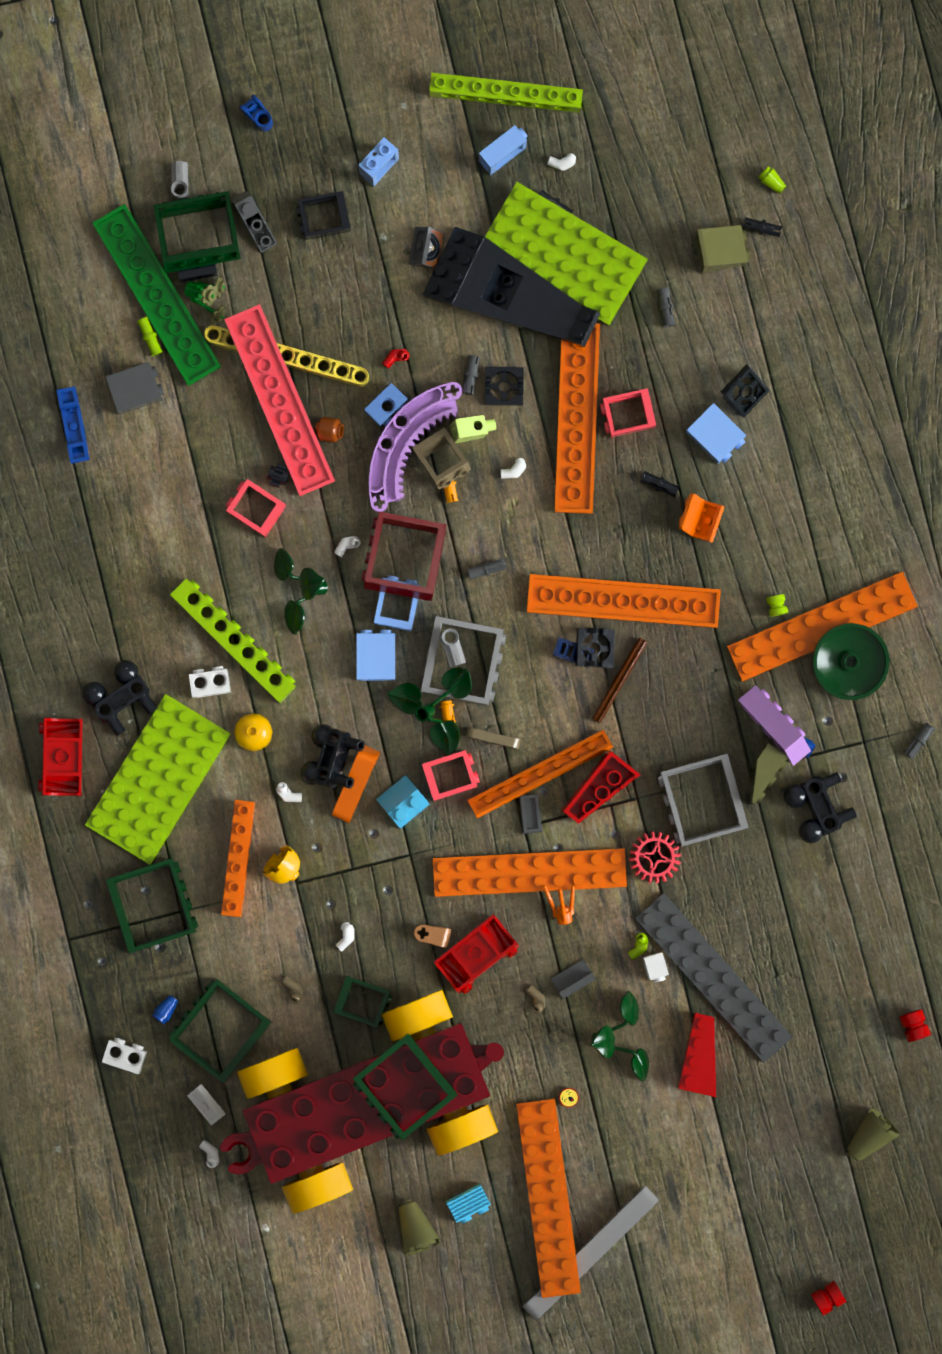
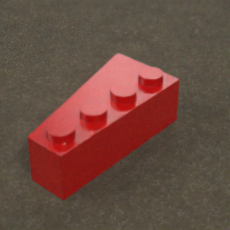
M607 751L564 805L561 812L579 824L597 810L598 807L624 789L630 782L638 778L640 774L612 751Z
M694 1012L677 1088L716 1097L714 1017Z

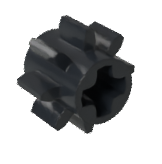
M279 463L276 467L271 466L267 475V479L271 480L270 485L279 488L280 484L286 485L290 472L286 471V466Z

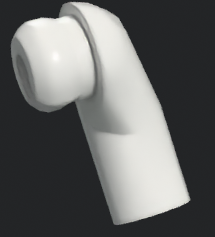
M569 153L560 160L550 156L547 165L565 171L574 166L576 156Z
M518 458L511 469H501V479L518 478L526 469L525 460Z
M356 536L342 538L334 554L342 558L346 549L358 548L360 546V539Z
M280 782L277 785V794L284 802H302V793H292L284 782Z
M348 922L341 925L343 938L336 944L341 952L354 941V927Z
M204 1139L199 1148L207 1153L206 1165L209 1168H214L219 1163V1151Z

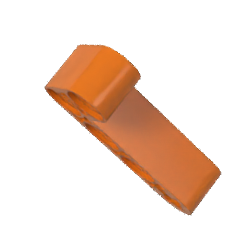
M365 745L364 749L358 752L348 777L354 779V784L350 789L343 787L331 816L350 823L370 774L378 760L380 751Z

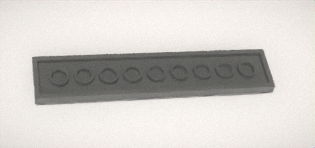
M664 893L635 918L763 1063L792 1038L791 1034Z

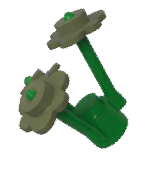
M218 276L215 284L199 281L197 283H187L184 290L185 296L190 297V301L199 304L213 314L210 322L216 324L224 318L225 306L220 305L216 310L209 307L216 298H220L221 293L225 290V283L222 277Z

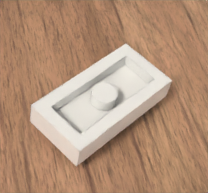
M202 1084L187 1095L211 1126L225 1115V1112Z

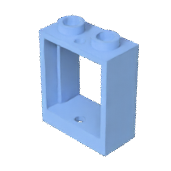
M514 125L479 153V162L490 176L526 148L527 134L522 128L518 129Z
M383 137L358 165L359 174L374 187L399 160L398 149Z
M389 575L387 578H383L384 580L421 586L417 585L418 581L406 579V582L398 581V577ZM380 592L374 624L412 632L418 599L413 598L409 620L407 622L381 616L385 592Z

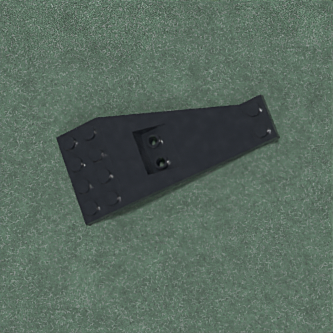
M458 227L454 228L422 294L426 298L451 307L567 341L581 347H585L601 314L597 310L583 306L486 237Z

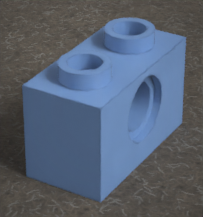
M391 383L364 411L380 428L382 426L386 427L393 416L406 405L408 399ZM389 402L393 405V408L387 412L382 409V405Z

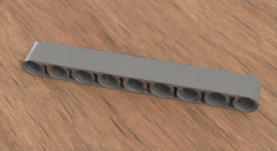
M647 1186L640 1189L576 1252L579 1279L659 1201ZM540 1287L522 1307L536 1321L561 1296L542 1298Z

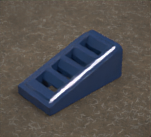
M559 637L553 656L575 663L576 643ZM566 644L564 654H560L562 645ZM572 646L574 648L571 657H568L569 648ZM588 653L586 659L591 661V655Z

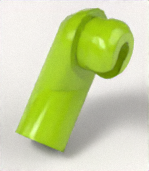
M644 933L636 935L635 948L627 952L632 961L647 951V935Z

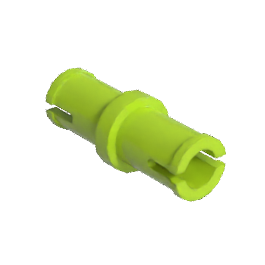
M145 317L138 320L137 323L144 336L142 339L146 341L151 356L161 354L163 351L156 338L158 335L153 331L149 318Z

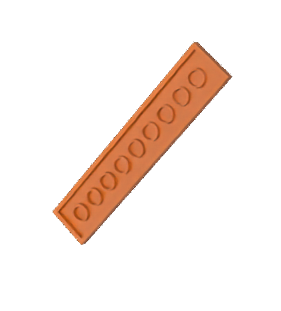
M595 324L585 347L561 340L554 513L593 514L600 324Z
M900 572L727 646V649L743 682L813 652L822 635L837 625L856 623L872 627L918 607L904 573Z
M530 574L527 613L718 628L721 589Z
M625 848L433 858L435 897L544 891L543 885L547 886L548 891H558L559 889L571 890L572 885L575 886V890L627 887Z
M555 1099L516 1104L542 1298L581 1293Z

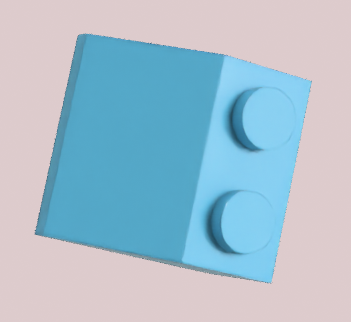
M406 775L376 799L400 829L430 805Z

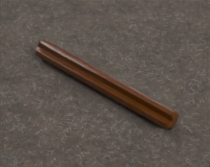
M637 639L592 717L594 721L602 722L647 645V641L644 639Z

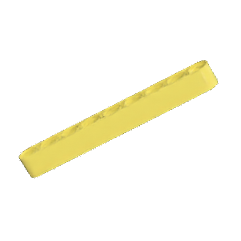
M213 325L206 328L205 338L209 344L238 352L235 344L229 345L227 343V339L231 337L229 329ZM212 331L219 333L218 338L215 340L209 339V334ZM277 343L282 355L285 352L292 354V358L285 361L287 367L357 387H363L369 382V374L362 367ZM304 357H308L311 360L307 366L300 364V360ZM326 362L329 368L326 371H321L318 369L319 364ZM339 368H345L347 370V374L345 376H339L337 374V370ZM356 374H365V380L358 382L355 379Z

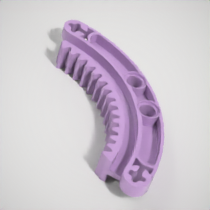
M450 382L418 395L403 406L385 427L375 447L369 472L370 502L375 512H384L388 507V502H398L404 498V493H401L403 486L399 484L404 482L403 478H401V476H404V471L401 469H406V464L403 462H408L406 455H411L409 448L415 446L414 442H420L418 436L424 437V430L430 432V425L436 428V422L442 424V418L449 421L450 415L456 419L458 409L455 400L459 399L462 395L460 384ZM452 386H454L455 389H459V391L456 392V396H453L452 393L446 394L447 398L443 399V388H445V392L450 391ZM401 417L407 420L406 425L402 427L396 424V420ZM384 440L391 441L392 446L389 449L382 448L381 443ZM384 491V496L380 495V500L384 501L385 504L382 505L381 509H378V506H374V503L377 502L376 496L372 498L371 494L379 495Z

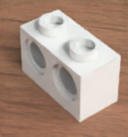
M223 666L213 667L212 671L205 672L204 669L193 670V674H189L192 698L231 693L229 673L227 669H223ZM218 675H222L225 679L224 683L220 686L214 683V679ZM198 678L205 679L206 684L203 688L195 686Z
M662 952L642 957L648 980H653L654 983L666 980L665 976L669 975Z
M116 1037L114 1040H109L102 1063L140 1074L147 1051L143 1050L144 1047L134 1043L132 1046L126 1045L125 1040ZM114 1046L119 1047L121 1050V1055L117 1058L111 1054V1049ZM131 1053L139 1055L138 1063L134 1064L129 1060Z

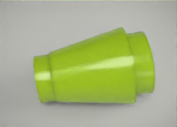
M769 166L758 176L762 184L778 194L786 187L774 168L771 169Z

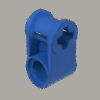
M254 94L248 102L239 106L244 115L260 131L265 132L272 128L273 120L270 113ZM263 117L269 119L266 124H260L259 120Z

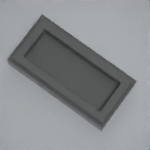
M538 794L519 796L523 834L542 832Z

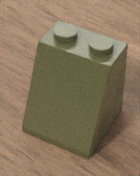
M741 225L697 229L695 240L702 274L747 266L748 260L751 257L749 248H745L744 241H747L746 231L742 230Z

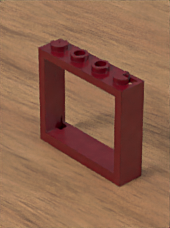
M379 512L378 518H374L372 525L375 533L370 535L368 546L372 548L371 553L367 552L365 564H368V567L362 573L361 581H365L364 589L432 601L447 524ZM383 523L437 533L427 587L372 577Z

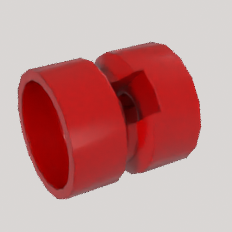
M922 1009L899 1016L902 1027L906 1028L904 1033L908 1043L931 1035L928 1024H924L926 1018Z
M834 1280L825 1285L824 1290L818 1289L810 1294L823 1316L831 1312L833 1306L838 1308L846 1303V1299Z

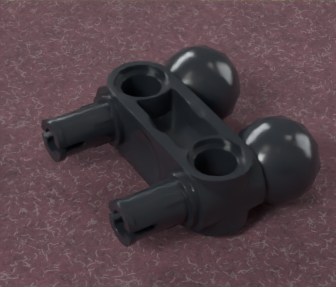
M129 660L120 661L115 666L114 676L116 680L125 685L106 697V689L99 682L87 683L82 690L83 700L92 706L101 722L107 723L116 736L126 731L117 718V713L134 701H139L148 715L158 709L148 695L150 694V689L141 676L138 675L136 664ZM134 683L142 685V691L139 694L132 691ZM107 704L110 707L108 715L100 713L101 705Z
M327 724L317 725L312 731L311 739L316 746L322 748L318 762L308 761L302 766V780L309 785L319 784L329 788H336L337 786L352 788L354 779L342 775L349 750L362 751L365 742L352 738L350 733L333 729Z
M838 772L823 778L816 776L800 783V785H789L784 791V801L788 806L800 808L807 802L814 820H805L799 828L800 837L806 843H816L822 836L841 829L843 823L857 818L853 807L836 813L827 794V788L841 782ZM811 783L815 784L817 787V792L815 794L809 791V785ZM826 819L832 821L831 829L825 827L824 821Z

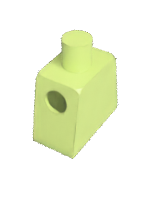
M484 415L455 419L449 425L451 436L455 443L484 438L488 431L496 430L495 419L485 420Z

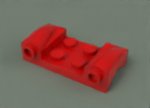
M43 718V722H39V734H42L43 773L42 780H38V792H41L42 796H81L83 719Z
M493 914L434 961V964L458 994H466L473 988L472 984L477 977L501 958L513 957L518 952L517 948L519 945Z

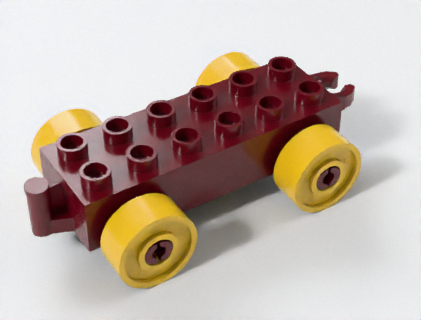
M443 990L381 1014L391 1041L401 1039L409 1033L458 1094L426 1121L428 1122L440 1116L444 1118L443 1121L426 1128L436 1155L441 1156L497 1133L498 1129L488 1104L468 1110L467 1106L490 1097L482 1071L492 1061L498 1062L503 1058V1047L496 1042L489 1043L488 1045L470 1044L462 1022L437 1031L436 1024L453 1017ZM407 1044L401 1046L362 1078V1081L403 1131L448 1096ZM298 1047L237 1071L247 1099L263 1093L267 1094L268 1099L243 1109L242 1111L250 1130L233 1133L225 1138L220 1145L222 1152H227L238 1144L244 1145L248 1149V1158L244 1162L230 1164L228 1171L238 1175L245 1174L254 1169L255 1166L263 1163L271 1184L298 1174V1179L281 1186L292 1214L311 1209L352 1191L353 1187L343 1162L323 1168L322 1164L393 1136L390 1131L392 1129L390 1124L382 1122L377 1115L380 1113L376 1107L371 1108L365 1100L367 1098L363 1091L359 1093L353 1086L355 1082L353 1078L382 1054L292 1089L291 1082L309 1075Z

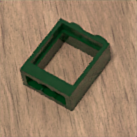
M346 976L333 1013L377 1028L379 1024L383 1025L384 1020L381 1014H383L385 1006L389 1007L392 996L389 995V990ZM352 983L384 994L375 1021L343 1010Z

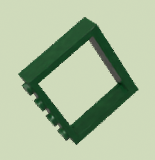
M228 191L216 192L210 195H198L188 199L181 198L177 201L153 205L165 273L241 259ZM226 207L232 244L168 255L163 218Z
M173 858L106 880L129 953L197 932L198 923L196 917H192L190 909H193L190 898L186 899L184 894L187 888L184 880H180L178 875L181 869L178 861L174 862ZM169 866L188 929L136 945L117 883Z
M216 979L215 982L211 980L205 987L207 990L203 997L199 995L194 1001V1009L191 1012L187 1010L181 1018L183 1023L179 1027L175 1026L169 1033L171 1036L169 1041L219 1081L225 1083L272 1021L223 982ZM218 987L262 1021L222 1073L178 1039Z
M409 1033L353 1078L355 1081L353 1086L359 1093L362 1091L367 1096L365 1100L369 1106L378 1109L380 1112L377 1114L384 1124L386 1122L392 1127L390 1131L396 1139L400 1137L402 1140L458 1095ZM406 1043L448 1096L403 1131L362 1081V1078Z

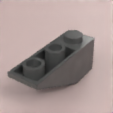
M248 191L231 199L261 253L278 244Z

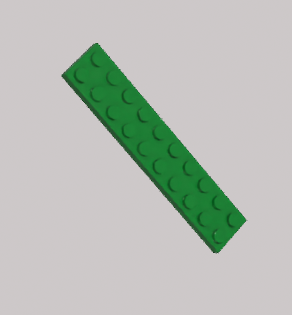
M123 204L92 222L187 385L191 386L222 368L127 206Z

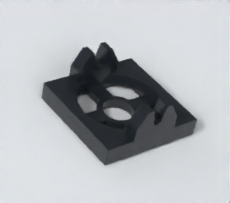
M746 364L720 392L723 395L722 398L727 401V404L744 418L770 390L752 368ZM748 377L751 380V382L749 384H743L741 380L743 378ZM738 386L739 395L734 399L733 390ZM756 386V393L753 396L754 387ZM746 387H749V388H750V393H749V395L743 397V395H742L743 390H744ZM743 399H749L748 403L739 404Z
M485 367V405L523 406L524 367ZM501 373V380L498 383H490L495 375ZM507 373L515 376L518 384H511L507 380ZM503 381L510 385V389L507 392H502L499 389V384ZM490 389L498 390L501 393V400L494 397ZM511 390H518L513 398L507 400V394Z
M577 628L575 666L614 668L615 630H608L606 628ZM592 634V641L587 645L583 644L584 639ZM598 634L606 639L608 646H602L598 642ZM592 643H596L599 646V651L596 654L590 651ZM582 650L587 651L591 655V661L585 658ZM601 652H608L605 659L597 662V655Z

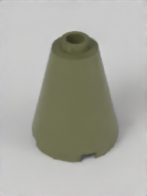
M871 1108L847 1147L849 1151L847 1154L854 1161H862L900 1135L894 1124L887 1117L879 1116L881 1112L875 1108Z
M412 1200L402 1202L398 1212L404 1255L407 1256L409 1254L411 1256L427 1251L433 1243L435 1247L441 1243L440 1238L417 1202H412Z

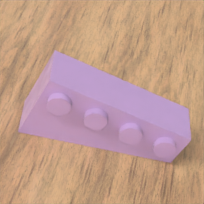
M755 685L738 701L758 726L761 725V729L768 738H773L772 740L782 753H786L790 763L794 766L811 752L804 739L805 733L799 726L795 728L792 725L794 722L788 714L783 715L780 712L782 710L775 701L772 703L769 700L770 696L764 689L760 690Z

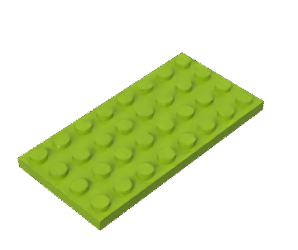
M516 182L485 235L491 242L583 306L600 312L601 314L598 319L608 325L611 324L648 261L644 256L519 182Z
M167 694L164 695L157 707L158 709L153 713L85 824L149 865L153 863L231 736V733Z

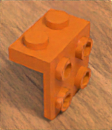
M691 493L685 501V510L679 519V529L693 538L713 543L725 507L705 501L698 495Z

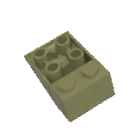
M769 743L764 746L754 761L750 805L758 804L766 795L763 792L765 788L773 785L777 779L774 775L777 771L780 773L788 763L785 761L788 756Z

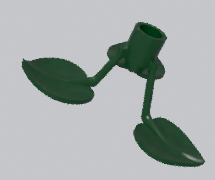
M279 548L274 560L275 575L281 581H285L289 577L300 580L301 583L300 587L303 598L298 599L296 603L293 600H289L284 611L287 627L294 635H297L305 619L304 610L299 604L305 600H311L315 595H325L328 587L325 579L319 576L312 568H304L300 577L292 575L293 560L286 550Z
M455 667L444 673L441 684L447 691L431 704H423L419 701L421 699V692L412 683H403L387 693L391 701L406 714H415L418 721L438 722L432 726L430 737L433 743L448 756L458 747L460 741L459 727L452 720H447L443 723L441 719L432 717L435 715L434 706L450 692L457 699L465 698L471 692L472 682L470 673L462 667Z
M627 991L620 1003V1014L624 1022L612 1028L605 1025L599 1032L593 1033L590 1046L596 1049L604 1058H611L614 1050L632 1054V1070L635 1076L641 1082H644L649 1070V1057L646 1051L639 1048L635 1052L634 1050L614 1045L615 1036L613 1031L628 1025V1023L634 1026L639 1017L637 1000L630 991Z

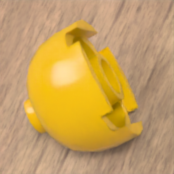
M255 713L246 714L240 718L234 730L235 740L239 746L252 752L267 747L273 734L271 724L267 718Z
M285 845L279 849L281 852L277 856L275 853L271 856L263 869L266 872L263 875L273 883L284 884L290 880L294 881L299 875L300 859L291 847Z

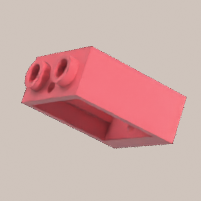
M648 388L603 398V403L600 404L601 413L606 415L607 422H604L606 434L610 433L611 438L656 427ZM640 397L646 424L615 430L609 404Z
M247 479L245 482L242 481L237 487L236 491L238 493L235 498L231 497L227 502L226 512L266 538L286 508V504ZM249 487L276 504L261 528L234 511Z
M466 750L422 764L433 801L478 787L477 783L480 780L477 771H472L471 765L474 762L471 753L467 754ZM463 757L471 784L439 794L431 767Z

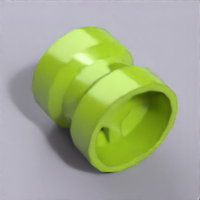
M784 594L766 598L767 604L771 607L769 610L770 617L788 613V608L783 606L786 600Z

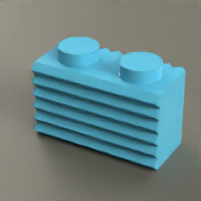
M480 1183L446 1201L456 1223L460 1221L462 1224L471 1220V1215L476 1212L479 1215L489 1210L488 1206L491 1205Z

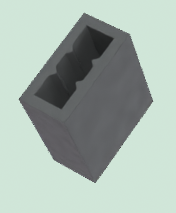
M149 362L106 376L119 415L163 401L161 395H164L162 385H157L155 377H158L155 366L151 367Z

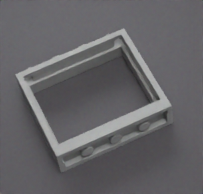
M436 616L421 693L441 696L446 692V690L430 687L442 624L496 634L484 698L468 695L465 698L457 699L452 696L451 692L446 696V698L489 706V702L494 701L495 695L492 686L493 683H497L499 672H495L496 665H501L503 653H499L500 645H505L506 635L503 634L504 629Z
M728 754L660 772L661 776L658 777L660 787L665 789L666 795L663 796L666 807L669 806L671 814H668L671 825H675L676 832L673 833L676 844L680 843L682 847L749 828ZM721 762L738 825L685 839L668 776Z

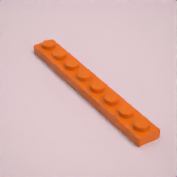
M603 729L469 799L468 803L476 818H479L612 749L613 745Z

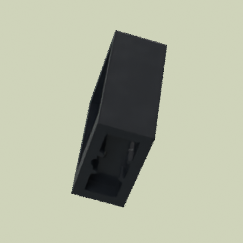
M343 191L298 200L299 205L296 206L298 217L302 216L303 224H299L301 236L305 235L306 240L351 232ZM337 201L342 226L309 232L305 207Z

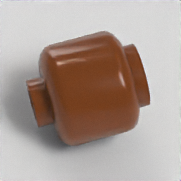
M322 417L319 423L315 424V434L318 435L320 441L335 443L342 439L344 425L341 424L338 418Z

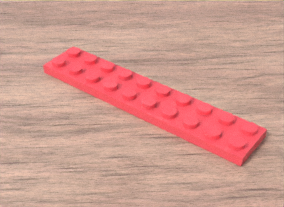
M259 304L224 319L299 496L335 482L261 305Z

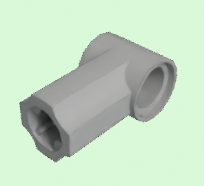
M172 162L171 192L173 198L176 201L181 198L187 199L189 197L188 162ZM178 188L185 189L184 193L180 195L176 194L175 191Z
M452 628L442 631L440 641L443 644L449 667L466 663L458 632ZM447 632H451L454 635V640L451 643L445 640Z

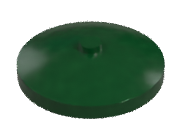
M856 623L840 624L829 629L817 642L812 657L813 672L821 687L829 694L845 700H858L873 694L885 681L890 664L887 646L879 634L867 626Z

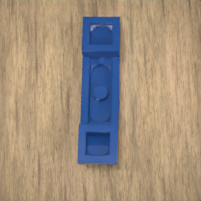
M76 387L56 390L66 434L70 463L90 460Z

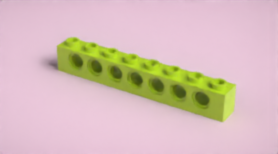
M431 73L429 94L431 97L580 113L583 89Z
M185 579L170 595L248 673L281 703L296 688L294 685L296 681L288 673L284 675L280 671L282 667L275 660L270 662L266 658L268 653L261 646L257 649L252 644L255 640L247 633L243 635L239 631L241 627L234 620L230 622L225 617L227 613L220 606L216 608L212 604L214 600L207 593L203 595L198 590L200 586L193 579L190 582ZM193 594L199 596V601L196 604L189 603V597ZM205 608H211L213 613L211 617L205 618L202 616V611ZM223 621L226 623L224 631L216 630L218 622ZM232 635L240 637L238 644H230L229 639ZM246 648L253 650L251 658L243 656V651ZM261 661L267 663V669L263 672L258 671L256 668L257 664ZM273 675L280 676L281 681L278 685L270 683V678Z

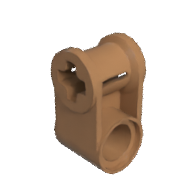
M420 924L414 929V937L420 942L448 948L452 929ZM422 928H425V931L428 932V935H425L423 938H420V935L417 934V931L422 930Z

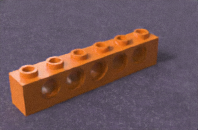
M235 800L221 915L242 917L255 802Z

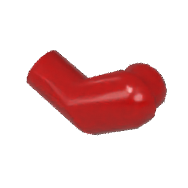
M393 349L386 356L382 364L389 369L395 361L408 360L410 354L406 349Z

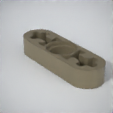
M467 727L465 737L514 749H519L521 740L470 727Z

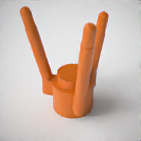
M543 885L553 917L557 918V923L560 925L571 923L572 915L574 914L575 886H571L569 908L567 905H564L562 889L558 890L560 906L556 910L547 886Z

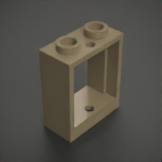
M445 427L412 447L415 455L438 489L449 486L453 480L465 476L471 470L468 461ZM449 443L460 462L437 476L425 457Z

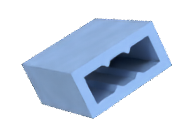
M714 403L686 431L717 464L721 461L725 463L732 456L730 452L734 448L738 450L745 443L743 439L746 437V434Z
M361 630V633H357V681H395V633H391V630H380V633H372V630Z

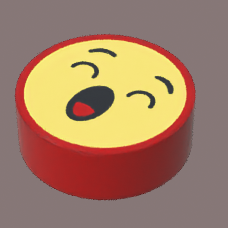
M572 1088L563 1089L559 1095V1100L565 1107L575 1106L579 1099L578 1093Z

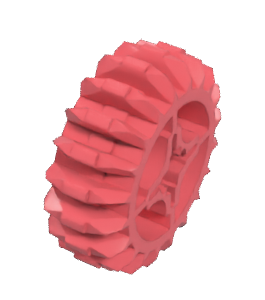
M651 832V838H648V835L645 833L643 834L644 841L640 837L637 838V841L640 843L639 846L635 843L632 844L636 851H629L630 854L635 855V858H629V861H635L636 863L631 866V869L636 867L639 869L635 872L636 876L640 872L643 873L641 880L648 876V883L652 882V878H655V883H659V877L665 882L667 881L666 874L670 878L673 877L670 872L671 869L675 872L678 871L673 865H680L681 863L675 860V857H681V854L674 853L675 850L679 849V846L672 848L671 845L675 843V840L673 839L668 843L669 835L662 839V832L658 833V837H655V833ZM655 841V846L650 853L641 851L645 844ZM661 843L668 848L671 858L661 854ZM657 848L658 855L665 860H656L653 866L650 857L645 855H653ZM639 857L649 861V872L643 869ZM658 863L669 864L666 870L654 874Z

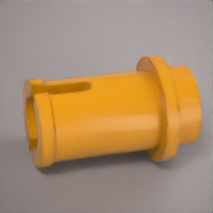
M454 480L449 486L444 488L446 503L458 501L455 489L456 482Z
M452 700L440 702L441 706L439 708L442 710L443 722L452 720L456 723Z

